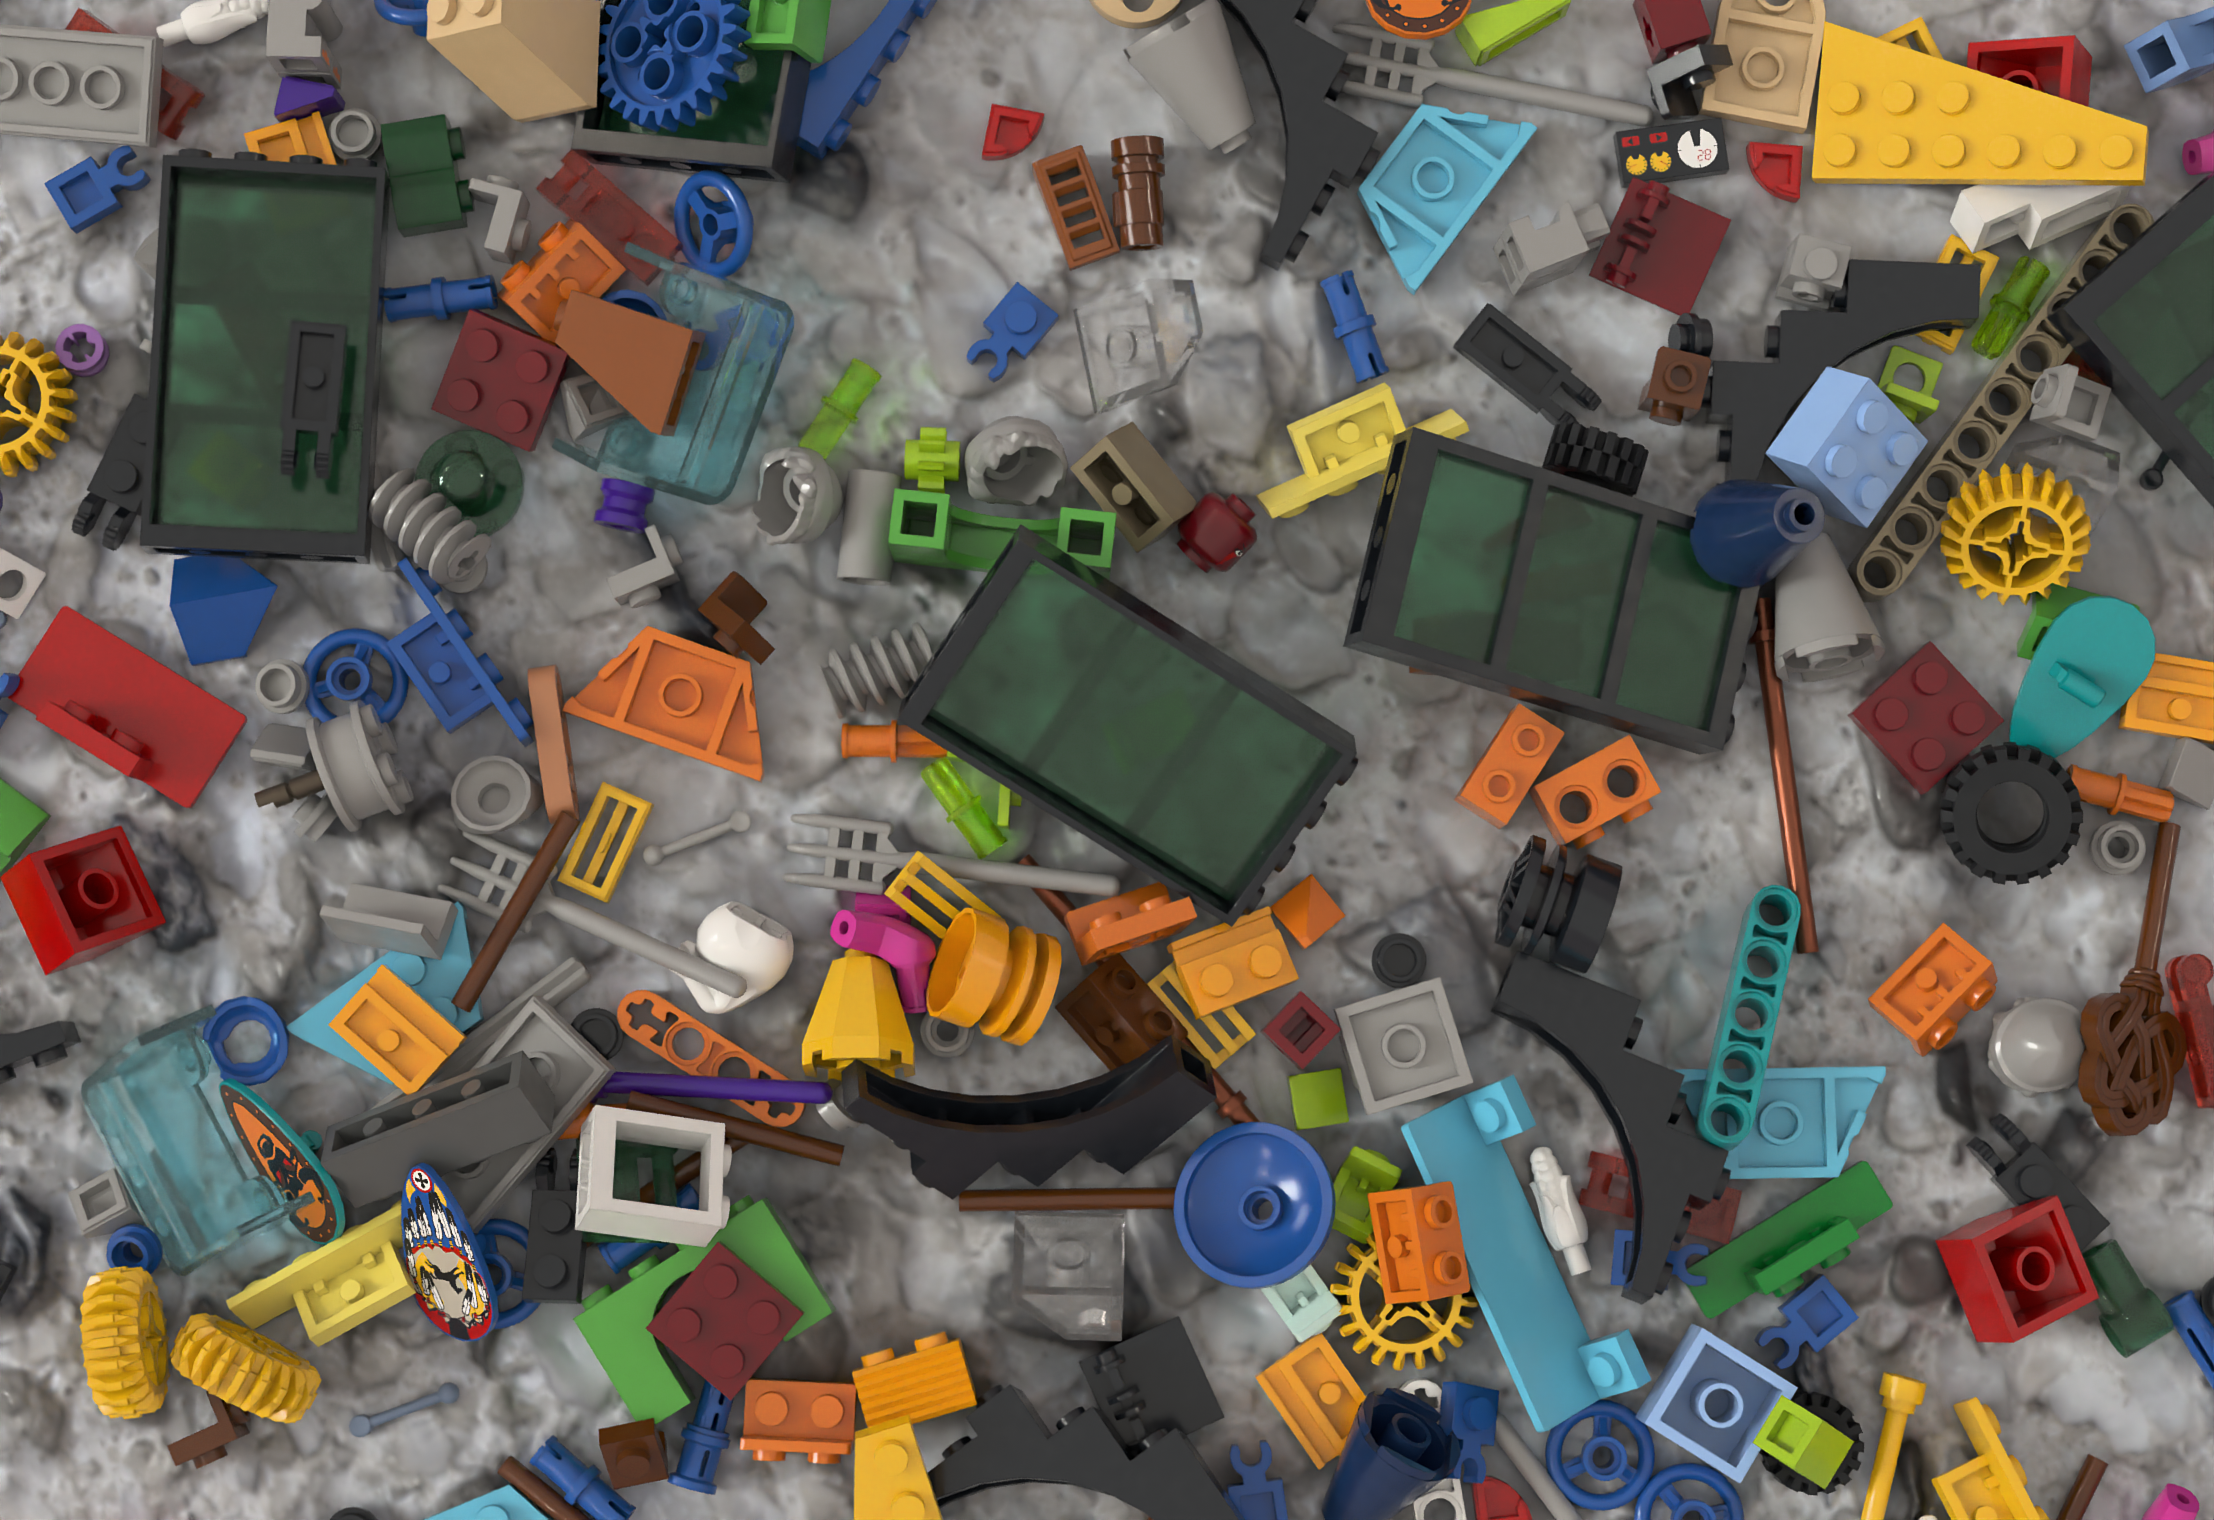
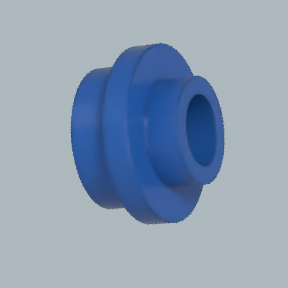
M128 1224L112 1234L108 1241L106 1257L110 1268L128 1266V1268L142 1267L144 1271H148L151 1274L159 1267L163 1251L159 1238L152 1230L143 1225ZM131 1242L141 1249L143 1257H137L132 1253L130 1248Z

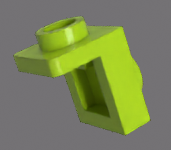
M1357 1146L1352 1147L1341 1163L1333 1180L1336 1206L1332 1228L1365 1245L1367 1242L1365 1239L1369 1234L1372 1235L1373 1233L1367 1193L1393 1189L1399 1181L1402 1169L1391 1164L1386 1156L1377 1151L1363 1150Z

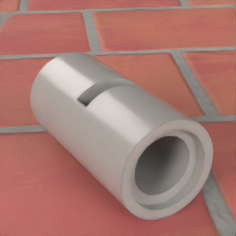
M866 469L848 471L837 572L838 580L860 585H891L894 559L888 545L894 488L901 489L902 477L900 475Z

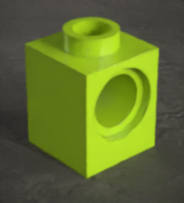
M1781 1395L1752 1443L1797 1473L1826 1489L1854 1441L1821 1418Z

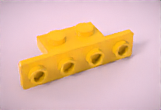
M1977 1397L1968 1398L1954 1404L1953 1408L1978 1456L1930 1479L1951 1520H2050L2044 1510L2038 1505L2034 1506L2024 1488L2028 1483L2026 1474L2019 1461L2013 1455H2007L1997 1436L2001 1434L2000 1424L1991 1408L1987 1404L1981 1405Z

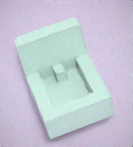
M1311 1264L1303 1272L1282 1284L1261 1288L1263 1294L1299 1342L1305 1341L1310 1336L1322 1333L1332 1324L1333 1319L1341 1314L1339 1311L1342 1309V1306Z

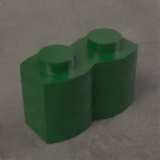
M445 114L381 124L397 227L402 236L405 238L468 227L466 213L475 211L473 195L468 189L469 179L460 180L457 160L466 159L461 128H451V124Z

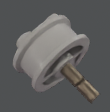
M361 700L350 704L349 713L326 722H322L318 717L306 720V733L316 770L290 779L288 783L282 782L254 793L258 807L273 802L275 807L279 808L292 803L294 799L300 800L326 790L337 815L350 832L360 830L363 819L383 811L390 810L394 815L404 813L405 803L414 800L403 770L396 771L390 756L397 753L398 748L389 725L386 722L381 724L373 705H365Z

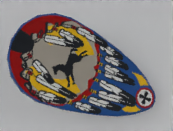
M418 1163L409 1171L404 1183L401 1200L404 1260L407 1273L416 1291L413 1294L414 1298L428 1320L443 1333L460 1341H478L494 1329L499 1317L498 1297L482 1254L486 1248L485 1236L473 1233L461 1206L434 1168L426 1163Z

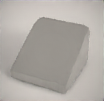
M275 723L268 724L251 748L250 757L261 764L310 772L312 769H316L306 728Z
M2189 737L2176 739L2158 788L2170 791L2174 797L2209 810L2214 799V751Z

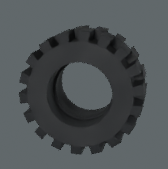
M2003 742V745L1992 747L1989 744L1981 747L1980 752L1973 756L1968 754L1960 761L1961 765L1955 772L1951 771L1947 777L1944 792L1941 791L1939 817L1947 845H1949L1953 855L1961 865L1964 863L1970 868L1971 873L1980 878L1983 876L1991 878L1993 883L2005 885L2006 881H2016L2017 885L2030 883V878L2038 875L2043 879L2052 874L2050 869L2056 864L2063 865L2070 857L2068 854L2072 845L2077 846L2081 836L2078 831L2080 823H2083V810L2080 806L2081 798L2078 789L2060 763L2050 754L2047 755L2041 752L2037 747L2028 744L2027 746L2017 745L2016 742ZM2021 782L2034 789L2041 798L2044 810L2042 822L2035 833L2023 841L2010 844L1993 841L1984 834L1978 824L1977 808L1979 801L1989 789L1998 784Z

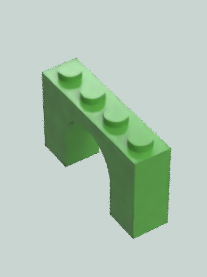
M894 488L888 545L894 562L989 572L1021 524L1110 580L1116 513L1061 507L1060 517L1055 519L1006 518L958 508L952 504L950 494ZM1036 560L1024 576L1068 581Z
M747 1195L731 1205L725 1228L719 1229L706 1247L675 1243L679 1252L662 1263L657 1255L654 1254L627 1271L632 1282L621 1289L613 1292L610 1285L607 1284L582 1300L581 1304L585 1311L573 1318L635 1421L654 1418L655 1424H658L696 1399L664 1344L651 1334L646 1327L660 1312L662 1303L670 1288L681 1277L693 1272L718 1241L725 1244L805 1312L783 1338L785 1342L836 1310L767 1197L754 1203L751 1196Z

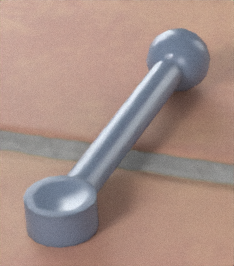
M447 1382L440 1386L438 1392L370 1417L365 1414L357 1415L350 1421L349 1430L352 1435L360 1438L370 1434L375 1426L440 1402L453 1404L459 1398V1388L454 1383Z

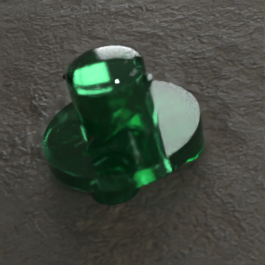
M462 430L443 436L426 450L416 469L415 481L425 478L432 484L430 495L440 492L447 498L444 509L456 506L462 512L459 523L471 520L477 526L474 537L480 534H486L490 537L506 526L517 513L523 499L525 474L517 457L503 441L482 431Z

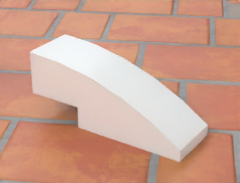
M1976 185L1961 190L1950 223L1972 254L2017 234L2028 249L2031 250L2107 217L2112 211L2123 204L2130 186Z

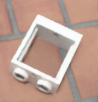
M595 1105L581 1126L575 1230L706 1247L718 1230L725 1228L730 1211V1199L728 1196L723 1195V1178L728 1175L732 1158L731 1146L724 1144L725 1123ZM623 1140L700 1151L699 1210L613 1199L615 1141Z

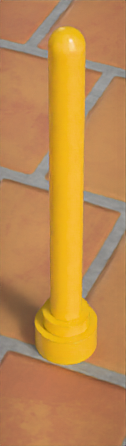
M1883 1372L1878 1394L1883 1396L1881 1406L1886 1408L1860 1520H1884L1908 1414L1914 1415L1916 1405H1922L1927 1386L1926 1382L1894 1373Z

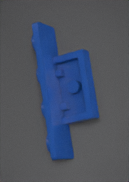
M407 558L398 562L397 565L431 613L386 642V644L443 727L451 734L495 705L524 747L530 745L534 740L526 729L534 725L532 718L517 697L507 702L496 684L504 680V678L485 652L477 658L465 642V640L473 636V633L458 611L454 608L445 613L434 596L443 591L440 585L429 576V570H423L421 567L415 569Z

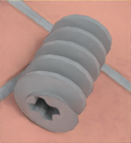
M406 468L395 473L377 489L372 498L368 511L369 520L376 527L384 529V534L390 540L399 542V548L408 556H414V562L423 570H429V576L438 584H448L468 574L486 556L491 547L492 540L486 534L474 537L477 526L471 520L459 523L462 512L456 506L444 509L447 498L440 492L430 495L432 484L425 478L413 482L415 477L414 468Z
M918 622L912 624L911 641L908 642L898 629L892 630L891 647L886 648L876 635L872 636L870 639V654L867 655L856 642L850 643L848 661H844L835 648L829 650L828 667L824 668L821 665L839 719L846 716V702L848 700L853 703L859 712H864L867 707V694L871 693L881 706L887 704L889 687H892L901 699L905 697L908 692L909 681L913 680L915 682L933 655L925 630Z

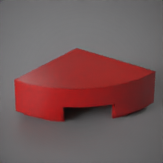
M992 104L982 151V160H1004L1023 152L1040 133L1045 119L1044 113Z
M1749 142L1746 146L1747 161L1756 181L1771 195L1796 203L1800 199L1803 146Z
M1486 1475L1482 1484L1471 1483L1475 1520H1532L1527 1504L1518 1492L1506 1482Z

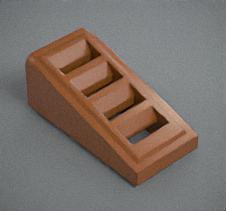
M1079 145L1032 163V173L1069 270L1071 271L1120 253L1083 146ZM1077 169L1078 176L1051 185L1049 178ZM1082 189L1085 190L1087 197L1059 207L1057 198ZM1090 210L1093 211L1095 218L1068 228L1066 227L1065 219ZM1100 230L1103 239L1074 249L1071 240Z

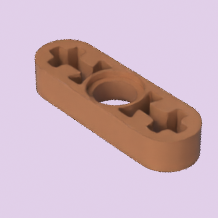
M556 664L529 668V695L548 819L550 824H554L560 812L563 811L579 820V801L566 713L562 711L565 703L559 670Z

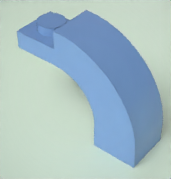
M2214 6L2189 16L2167 20L2124 45L2145 93L2173 87L2214 70Z

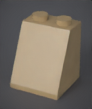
M428 0L427 41L513 120L524 123L597 107L601 1Z

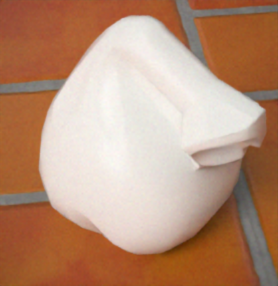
M731 901L718 907L705 917L697 929L696 942L687 940L681 943L678 949L743 977L747 982V989L744 995L739 998H733L673 970L670 971L685 981L702 1010L713 1014L727 1013L757 999L772 989L785 976L793 960L794 945L792 933L785 926L749 906Z

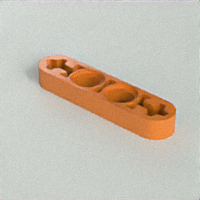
M636 990L627 994L620 1001L617 1009V1021L621 1029L628 1036L689 1075L720 1077L719 1070L721 1065L729 1058L738 1057L748 1064L750 1078L760 1079L761 1072L763 1071L770 1075L771 1079L792 1080L654 992ZM647 1000H650L654 1003L651 1013L665 1023L668 1022L670 1013L679 1018L666 1031L662 1046L653 1041L661 1033L659 1030L648 1024L641 1025L639 1029H635L632 1026L635 1016L629 1012V1009L633 1003L644 1005ZM685 1028L698 1030L704 1039L702 1053L692 1060L680 1058L674 1049L675 1036ZM728 1099L773 1127H788L796 1123L803 1116L806 1108V1103H792L796 1107L791 1115L782 1112L776 1118L769 1113L772 1109L770 1101H755L754 1105L746 1100Z

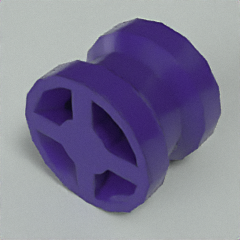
M612 478L602 479L600 490L604 495L602 507L595 511L594 523L620 531L645 534L644 528H647L649 524L645 517L646 507L653 502L655 490L630 481Z

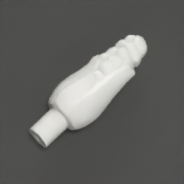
M269 0L197 1L181 12V19L156 27L159 38L164 39V47L188 39L193 44L204 45L214 43L239 29L246 28V26L257 22V19L263 18L266 14L268 15Z
M1537 1147L1530 1155L1534 1181L1529 1185L1537 1201L1544 1233L1556 1251H1563L1571 1276L1592 1270L1583 1244L1588 1240L1587 1220L1575 1196L1571 1175H1563V1171L1560 1165H1558V1160L1550 1148Z

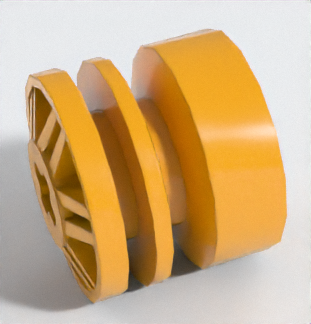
M964 908L955 916L946 930L934 958L926 991V1007L929 1015L965 1028H970L979 1022L982 1034L989 1037L1000 1036L1004 1042L1023 1046L1032 1039L1043 1023L1056 991L1062 963L1061 945L1058 939L1045 933L1034 934L1031 928L1025 926H1017L1009 933V927L1005 919L975 908Z

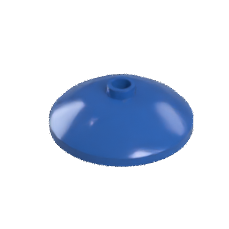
M1247 1122L1233 1125L1205 1140L1186 1162L1180 1174L1174 1196V1219L1177 1233L1188 1256L1202 1271L1212 1278L1225 1284L1245 1289H1261L1276 1286L1303 1272L1317 1258L1325 1246L1335 1217L1334 1184L1329 1169L1321 1155L1306 1139L1285 1127L1266 1122ZM1270 1201L1273 1206V1212L1269 1218L1261 1220L1258 1214L1259 1208L1264 1202Z

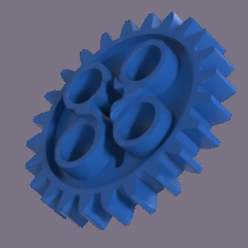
M621 0L618 7L606 5L605 10L612 17L610 24L600 26L599 33L607 36L606 43L599 45V56L605 58V62L598 66V76L606 79V82L600 88V92L612 98L609 105L611 109L622 113L624 119L655 132H658L661 127L671 132H676L679 122L690 127L695 126L696 110L711 116L712 105L710 99L715 96L726 101L728 96L722 85L726 80L732 82L739 81V75L732 69L734 62L745 61L748 58V55L738 50L739 43L751 38L750 32L739 27V24L750 16V11L738 6L742 0Z

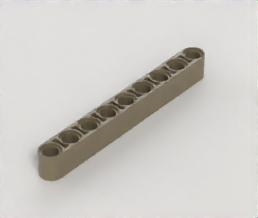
M2138 204L2121 205L2096 225L1853 559L1847 571L1863 602L1874 603L1894 593L1903 584L1941 532L1942 521L1951 518L1947 512V503L1950 497L1961 498L1960 487L1963 485V481L1975 485L1982 469L1986 470L2033 405L2031 401L2032 389L2039 376L2043 374L2044 369L2060 366L2068 357L2073 347L2046 317L2052 313L2053 307H2059L2087 282L2083 275L2084 265H2091L2100 270L2129 245L2121 242L2116 237L2114 223H2122L2128 226L2132 231L2133 240L2154 223L2152 215L2146 208ZM2022 349L2031 350L2039 356L2041 361L2040 372H2031L2023 366L2021 362ZM1991 392H1999L2009 400V415H2000L1991 408L1989 402ZM1960 434L1969 435L1977 441L1979 445V456L1977 459L1969 458L1960 451L1958 446ZM1929 477H1937L1947 485L1948 498L1946 502L1937 501L1929 495L1927 490V480ZM1897 520H1906L1915 526L1917 531L1915 545H1907L1897 537L1895 532ZM1866 563H1876L1884 569L1886 574L1884 588H1875L1866 581L1864 577Z

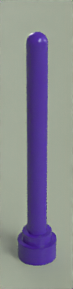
M616 1071L589 1103H596L598 1098L606 1099L609 1093L630 1094L631 1090L654 1096L825 1104L831 1100L833 1090L828 1083L815 1081Z

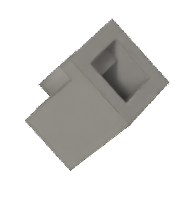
M1799 233L1787 247L1774 298L1826 312L1835 290L1839 291L1842 288L1852 247Z

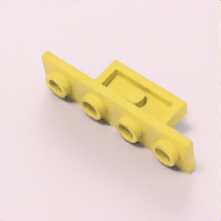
M1384 382L1287 425L1286 427L1305 474L1257 494L1256 497L1260 506L1272 519L1278 516L1280 518L1293 517L1304 512L1309 507V502L1327 494L1329 496H1339L1348 493L1358 486L1359 480L1374 473L1385 474L1393 437L1396 434L1416 427L1457 440V436L1470 430L1467 422L1452 409L1405 428L1391 388Z
M401 1200L393 1204L390 1210L372 1220L347 1229L341 1237L318 1250L298 1256L292 1264L271 1276L251 1282L242 1292L226 1300L229 1310L254 1330L297 1306L309 1339L316 1346L320 1347L415 1294L416 1291L399 1252V1249L403 1247Z

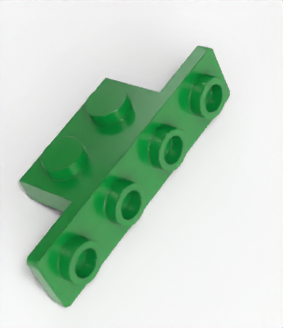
M1859 1161L1841 1172L1839 1177L1831 1178L1710 1253V1256H1704L1688 1266L1687 1270L1691 1275L1705 1276L1708 1278L1707 1285L1698 1287L1686 1283L1685 1285L1704 1316L1709 1319L1718 1316L1755 1292L1763 1295L1773 1292L1776 1298L1781 1297L1804 1282L1801 1274L1818 1263L1825 1269L1846 1258L1851 1253L1848 1245L1860 1238L1856 1230L1891 1209L1893 1203L1869 1163Z

